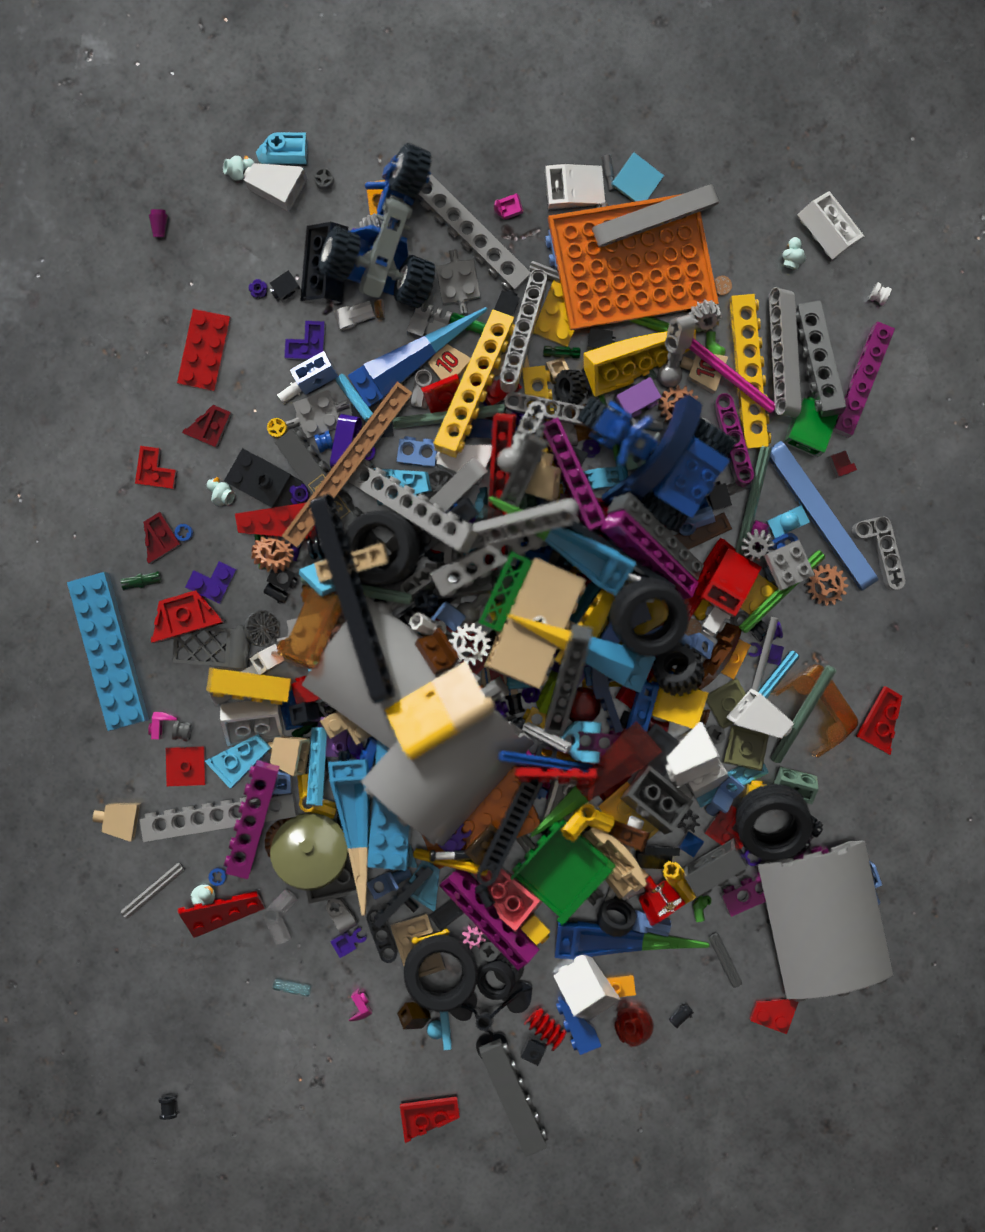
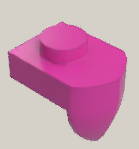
M516 193L500 200L497 199L494 203L495 213L504 220L522 214L523 209L519 195Z
M154 712L152 723H149L148 734L151 735V739H162L163 720L177 721V718L167 713Z
M360 990L352 993L351 998L360 1012L351 1017L349 1021L362 1020L372 1015L367 995L364 992L361 993Z

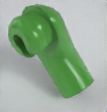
M707 331L706 348L713 354L724 356L726 351L724 347L716 343V332Z
M700 895L693 904L696 922L705 921L703 910L712 902L711 897L708 895Z

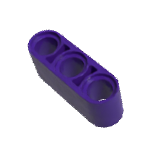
M345 414L339 416L330 458L331 468H333L360 432L362 425L360 417Z

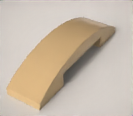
M383 543L352 552L357 572L388 563ZM327 560L314 563L319 582L332 579Z
M593 827L582 835L596 848L602 846L625 870L626 874L622 878L635 892L645 887L646 881L640 866L627 848L617 839Z

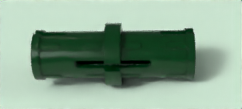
M157 571L145 575L140 573L135 577L121 578V584L129 582L128 585H123L122 589L123 591L137 587L141 589L147 585L161 584V578L153 579L154 577L161 576L160 572Z

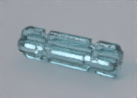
M275 979L273 983V989L277 991L283 990L286 993L301 994V996L306 997L310 995L311 986L309 985L301 986L299 983L283 982V980Z

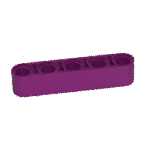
M722 393L715 401V413L720 429L731 437H736L739 441L728 455V459L730 460L729 463L735 483L740 487H746L753 480V468L733 398L727 393ZM719 401H726L728 403V407H721ZM724 419H731L733 421V425H726ZM741 455L744 461L737 462L734 456ZM746 473L749 480L744 481L740 479L739 474Z

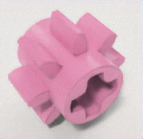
M468 925L469 931L462 933L464 936H467L463 943L468 942L470 949L473 945H477L480 948V941H486L484 937H481L484 933L477 926L471 928ZM472 932L475 935L478 934L476 941L470 939Z

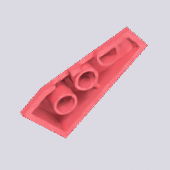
M501 868L496 881L487 888L494 901H496L493 906L498 912L497 914L500 919L514 931H517L533 915L542 901L516 878L511 880L512 875L504 868ZM489 870L486 876L481 875L483 881H489L492 877Z

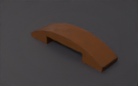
M726 622L722 631L717 634L718 643L712 650L711 658L706 659L703 663L704 678H702L701 685L697 684L699 690L709 685L727 665L741 636L742 630L738 626Z

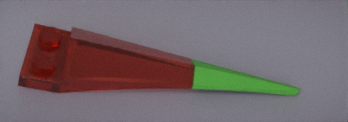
M638 721L626 729L600 757L599 762L592 766L591 769H596L594 781L589 782V785L576 784L530 834V837L537 835L554 824L555 821H559L637 772L662 752Z

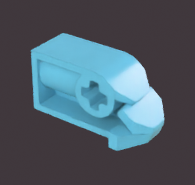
M276 132L269 135L256 151L258 161L262 164H307L308 141L306 133Z

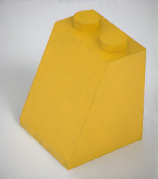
M659 686L652 716L693 729L700 722L708 692L692 689L691 694L687 695L686 692L683 693V696H679L676 693L675 696H672L670 692H664L663 688L661 689Z

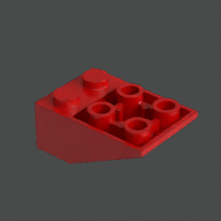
M728 548L700 598L730 616L736 617L762 567Z

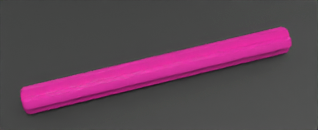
M692 339L691 346L689 347L692 352L767 412L772 413L775 410V403L697 340Z

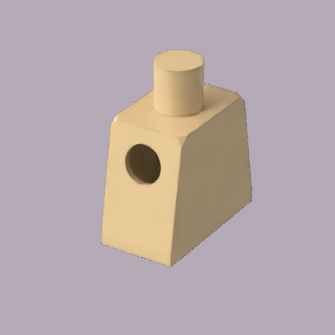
M543 452L541 461L538 463L525 493L551 501L558 500L561 469L551 466L553 454Z
M290 736L275 737L274 742H267L271 747L267 752L271 754L270 763L280 766V770L292 776L304 775L311 739Z
M140 803L107 804L105 812L94 811L93 822L103 823V833L127 841H133L136 835Z

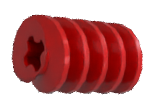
M540 1008L527 1018L524 1025L530 1022L529 1030L536 1028L534 1035L536 1036L541 1033L540 1040L542 1041L547 1038L546 1046L553 1044L551 1051H554L564 1040L566 1030H560V1024L554 1025V1019L548 1020V1013L542 1015L544 1009Z

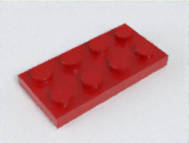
M193 309L177 384L213 392L216 391L231 322L230 316Z

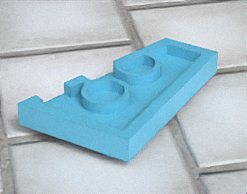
M382 469L387 472L385 476L397 478L401 481L400 485L403 487L408 485L415 489L414 493L416 495L432 491L428 472ZM377 500L378 505H384L383 503Z
M258 734L205 760V762L231 789L250 771L251 765L255 766L257 760L260 761L271 747Z

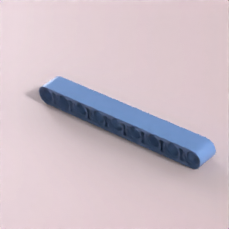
M782 441L773 445L769 457L770 463L798 503L803 506L805 513L861 591H864L878 581L877 575L787 446Z

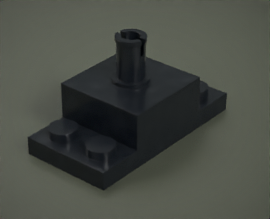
M244 448L241 449L224 480L229 485L271 508L293 505L289 488L304 484L303 481L292 476L290 473Z

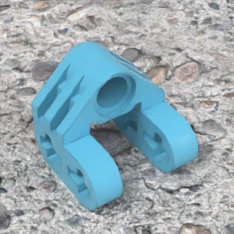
M617 467L583 471L592 490L609 488L610 490L619 483Z
M574 721L564 731L563 737L559 736L565 740L566 736L572 735V748L568 754L576 761L599 762L600 752L577 750V748L579 747L580 737L578 731L601 733V723Z

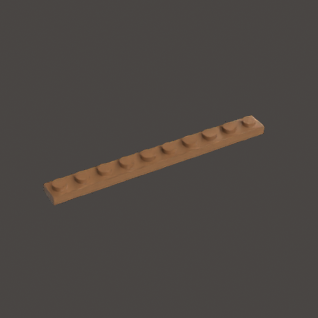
M399 382L395 383L283 533L282 537L297 548L301 545L315 526L310 510V501L328 493L334 499L412 396L413 393Z

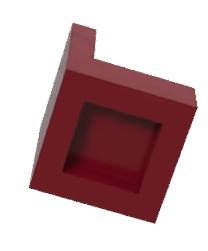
M846 451L827 457L835 479L857 470L855 463L851 464Z

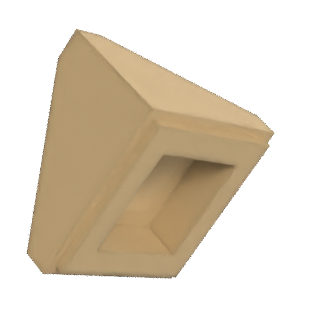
M564 357L546 362L552 384L556 383L555 378H558L557 374L560 371L569 370Z

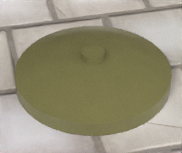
M305 813L289 819L278 829L272 840L270 857L275 872L283 882L293 888L309 891L323 888L338 878L347 863L348 848L344 832L334 820L321 814Z

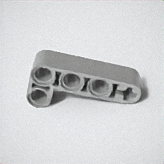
M881 516L856 523L852 528V534L855 538L865 539L873 537L886 588L889 590L901 589L905 585V576L891 521L887 517ZM878 521H882L885 524L883 531L877 528ZM860 525L866 528L865 535H861L858 532ZM883 539L889 541L888 549H884L882 547L881 543ZM888 558H892L894 561L892 568L886 565ZM895 570H896V572H897V573H893V574H889V573H888V572L895 571ZM898 579V583L896 585L892 584L891 580Z

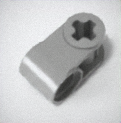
M341 897L328 900L326 905L327 912L341 935L358 925L353 913L348 909ZM332 902H334L335 904L339 903L338 910L336 908H331Z

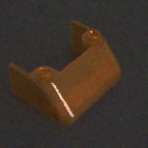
M302 585L301 597L304 605L289 638L280 640L277 646L278 651H272L271 655L296 667L313 669L322 655L342 608L337 594L331 592L320 596L310 585Z
M811 665L773 690L771 694L778 696L792 686L800 694H809L825 668L821 665ZM833 680L830 681L820 699L836 722L827 729L829 741L811 752L812 756L817 758L843 742L858 726V718Z

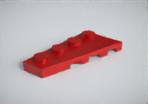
M306 503L236 513L238 533L282 537ZM316 526L307 535H310L313 540L315 535H317Z
M255 891L232 896L230 900L226 901L218 899L214 900L212 904H195L194 908L185 909V907L178 908V914L193 938H196L265 909V906L258 892Z

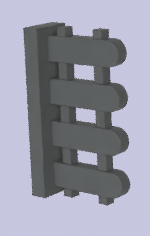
M540 424L538 426L535 436L529 434L503 490L500 501L518 508L547 445V441L541 439L545 425Z

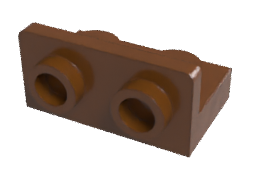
M436 628L432 635L417 639L415 642V646L434 675L453 669L459 660L457 651L453 648L441 628Z

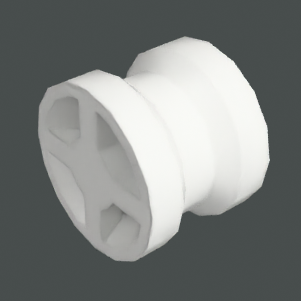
M877 282L869 300L878 301L879 305L883 306L892 289L889 287L885 288L881 283Z

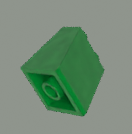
M807 397V399L803 398L801 400V412L797 417L793 418L783 442L819 457L826 451L838 415L821 418L820 413L816 412L814 402L816 399Z

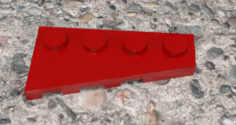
M515 768L514 778H519V782H530V779H538L539 783H550V780H557L558 784H570V781H576L578 785H589V782H593L596 778V769H589V773H583L580 769H571L564 773L559 768L547 769V772L543 771L542 768Z

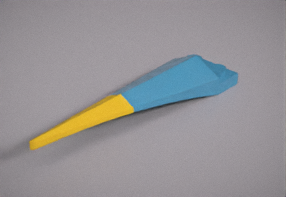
M511 614L507 615L512 620L565 651L570 635L569 630ZM591 637L585 663L619 684L640 693L656 657L638 655L624 645Z

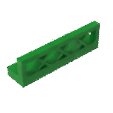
M512 551L510 552L481 615L480 624L501 632L508 617L507 615H509L533 562L530 558ZM513 557L521 560L517 570L512 571L510 565ZM512 575L509 587L504 589L503 579ZM504 593L501 605L496 607L495 597ZM496 611L492 623L485 621L488 613Z

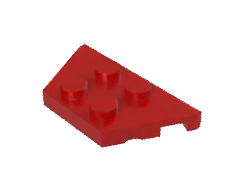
M196 590L167 598L158 603V614L155 617V628L153 637L151 636V643H157L222 624L223 620Z

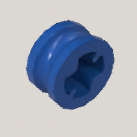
M180 524L175 528L174 533L178 540L185 542L192 538L193 530L189 525ZM181 528H184L185 530L188 529L189 531L188 533H186L185 538H183L182 535H179V533L182 532Z
M220 868L213 869L209 874L210 883L214 886L224 884L227 879L226 872ZM215 872L216 874L219 872L222 874L221 882L219 880L217 882L214 881L215 876L213 874Z

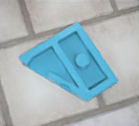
M422 860L415 873L421 867L425 869L427 866L433 873L411 897L432 911H435L440 869L431 862ZM413 874L409 881L412 882L416 876Z

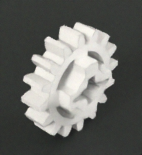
M465 623L464 629L458 626L459 632L451 633L455 638L449 639V642L453 643V648L458 653V662L460 663L462 660H465L468 664L469 661H472L473 665H476L477 659L482 662L481 656H488L485 650L491 649V646L487 645V642L491 641L490 638H485L488 632L482 633V626L476 629L474 623H472L471 627H468ZM473 631L476 632L477 635L468 636L466 632ZM460 636L462 638V645L457 648V640ZM464 637L470 641H475L473 644L475 652L470 647L465 648L467 643ZM483 640V648L479 652L477 649L478 643ZM470 652L474 657H465L462 654Z

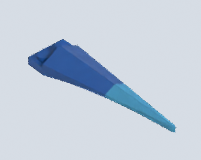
M487 308L476 311L363 364V366L348 375L349 379L369 408L387 396L396 382L400 384L404 382L440 349L484 314Z

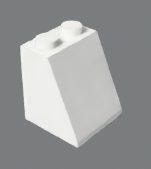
M253 163L251 168L248 167L244 173V181L250 191L287 211H290L307 180L304 169L298 166Z
M465 445L462 453L458 452L456 458L437 452L435 456L437 466L452 474H456L475 457L487 470L491 461L492 445ZM483 477L476 483L477 485H480Z
M753 689L748 691L726 717L738 726L779 738L787 736L792 731V726L794 725L788 717L761 693Z
M702 722L698 723L667 757V774L671 782H676L677 787L720 768L718 754Z
M580 955L573 960V963L561 967L558 973L554 975L567 1004L576 1017L591 1020L621 1000L592 957Z

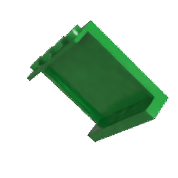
M562 819L560 823L555 821L549 828L550 834L547 837L543 835L536 843L539 846L535 850L531 848L524 856L526 860L522 864L518 862L511 870L514 873L510 878L511 880L517 878L559 916L557 921L561 925L573 915L616 866L581 834L575 841L566 839L561 831L567 823L565 819Z

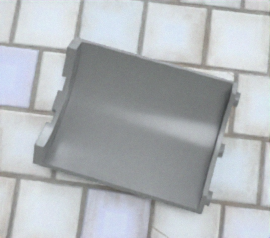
M366 597L393 682L395 697L379 704H374L371 701L346 622L321 654L320 661L316 666H313L302 686L385 746L391 748L397 742L398 737L385 709L450 670L434 675L415 646L416 640L423 638V636L391 613L385 615L378 612L375 607L376 603L369 597ZM457 662L453 669L461 664ZM472 672L476 682H478L480 677Z
M493 708L494 713L413 761L407 757L398 739L361 783L366 787L364 790L372 797L375 795L385 806L398 816L399 822L404 826L410 825L425 836L431 844L435 845L437 843L443 846L515 765L514 763L499 761V752L503 750L525 754L535 742L523 730L510 721L508 723L503 719V716Z
M848 841L831 848L830 853L822 854V852L806 854L804 859L792 860V857L781 860H766L758 864L787 999H795L796 1002H801L809 998L832 995L847 996L851 991L874 984L885 983L887 978L893 976L865 841Z

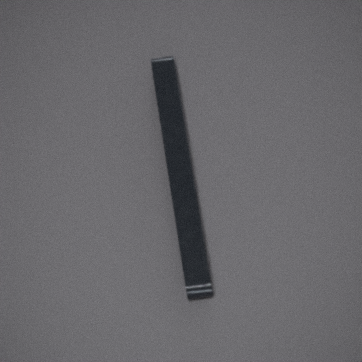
M328 493L311 500L310 510L369 697L374 704H379L395 697V689L333 496Z

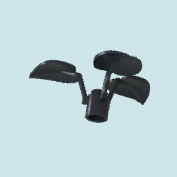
M515 982L511 992L502 999L504 1003L492 1014L484 1012L481 1015L478 1014L477 1010L474 1009L477 1005V997L474 993L464 1005L449 1012L460 1021H468L472 1017L473 1012L477 1019V1028L489 1033L481 1035L477 1040L476 1050L481 1057L479 1047L497 1039H501L502 1043H506L508 1046V1041L504 1034L496 1033L493 1035V1031L489 1029L494 1022L493 1017L506 1005L509 1011L513 1013L524 1012L530 1006L533 988L526 982Z

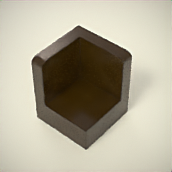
M406 1002L397 1013L403 1030L422 1029L431 1019L429 1010L422 1008L415 1002Z

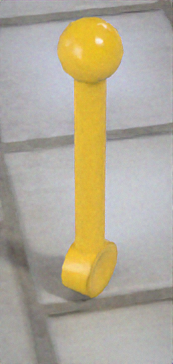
M444 929L441 932L424 937L412 938V944L416 945L422 939L429 936L448 935L450 932L448 929Z

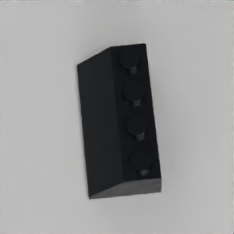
M326 222L306 227L301 302L342 303L344 281L342 282L319 272V259L325 240L333 228L339 227L348 231V226Z

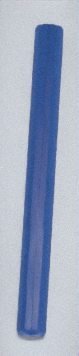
M503 750L499 752L498 760L501 762L546 769L559 768L565 772L571 769H580L583 773H589V769H596L597 777H602L604 768L597 765Z

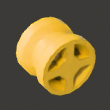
M280 418L271 419L267 425L269 434L277 439L281 438L288 431L286 423Z

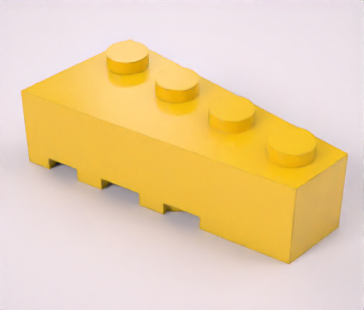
M209 668L206 691L213 692L212 696L224 698V694L232 695V699L243 700L245 696L251 697V701L263 703V699L271 700L270 704L282 705V701L288 702L291 679Z

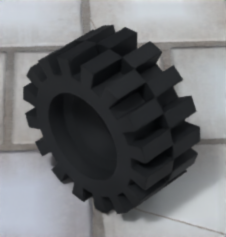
M579 370L560 371L557 374L558 378H555L557 383L554 384V388H556L554 394H557L556 399L560 402L575 405L583 402L582 399H585L583 394L587 393V390H585L587 383H584L586 381V378L583 377L584 374Z

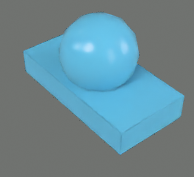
M802 505L766 521L770 525L769 529L774 539L810 523Z
M444 1011L440 1012L441 1021L434 1020L428 1024L427 1033L432 1039L443 1038L444 1050H451L449 1014Z

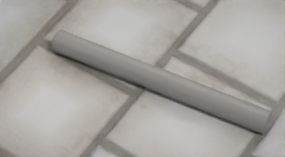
M771 617L752 686V689L755 691L760 690L778 623V618Z

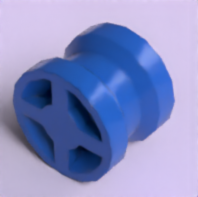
M329 430L325 431L322 435H314L320 453H323L326 449L332 450L333 440Z

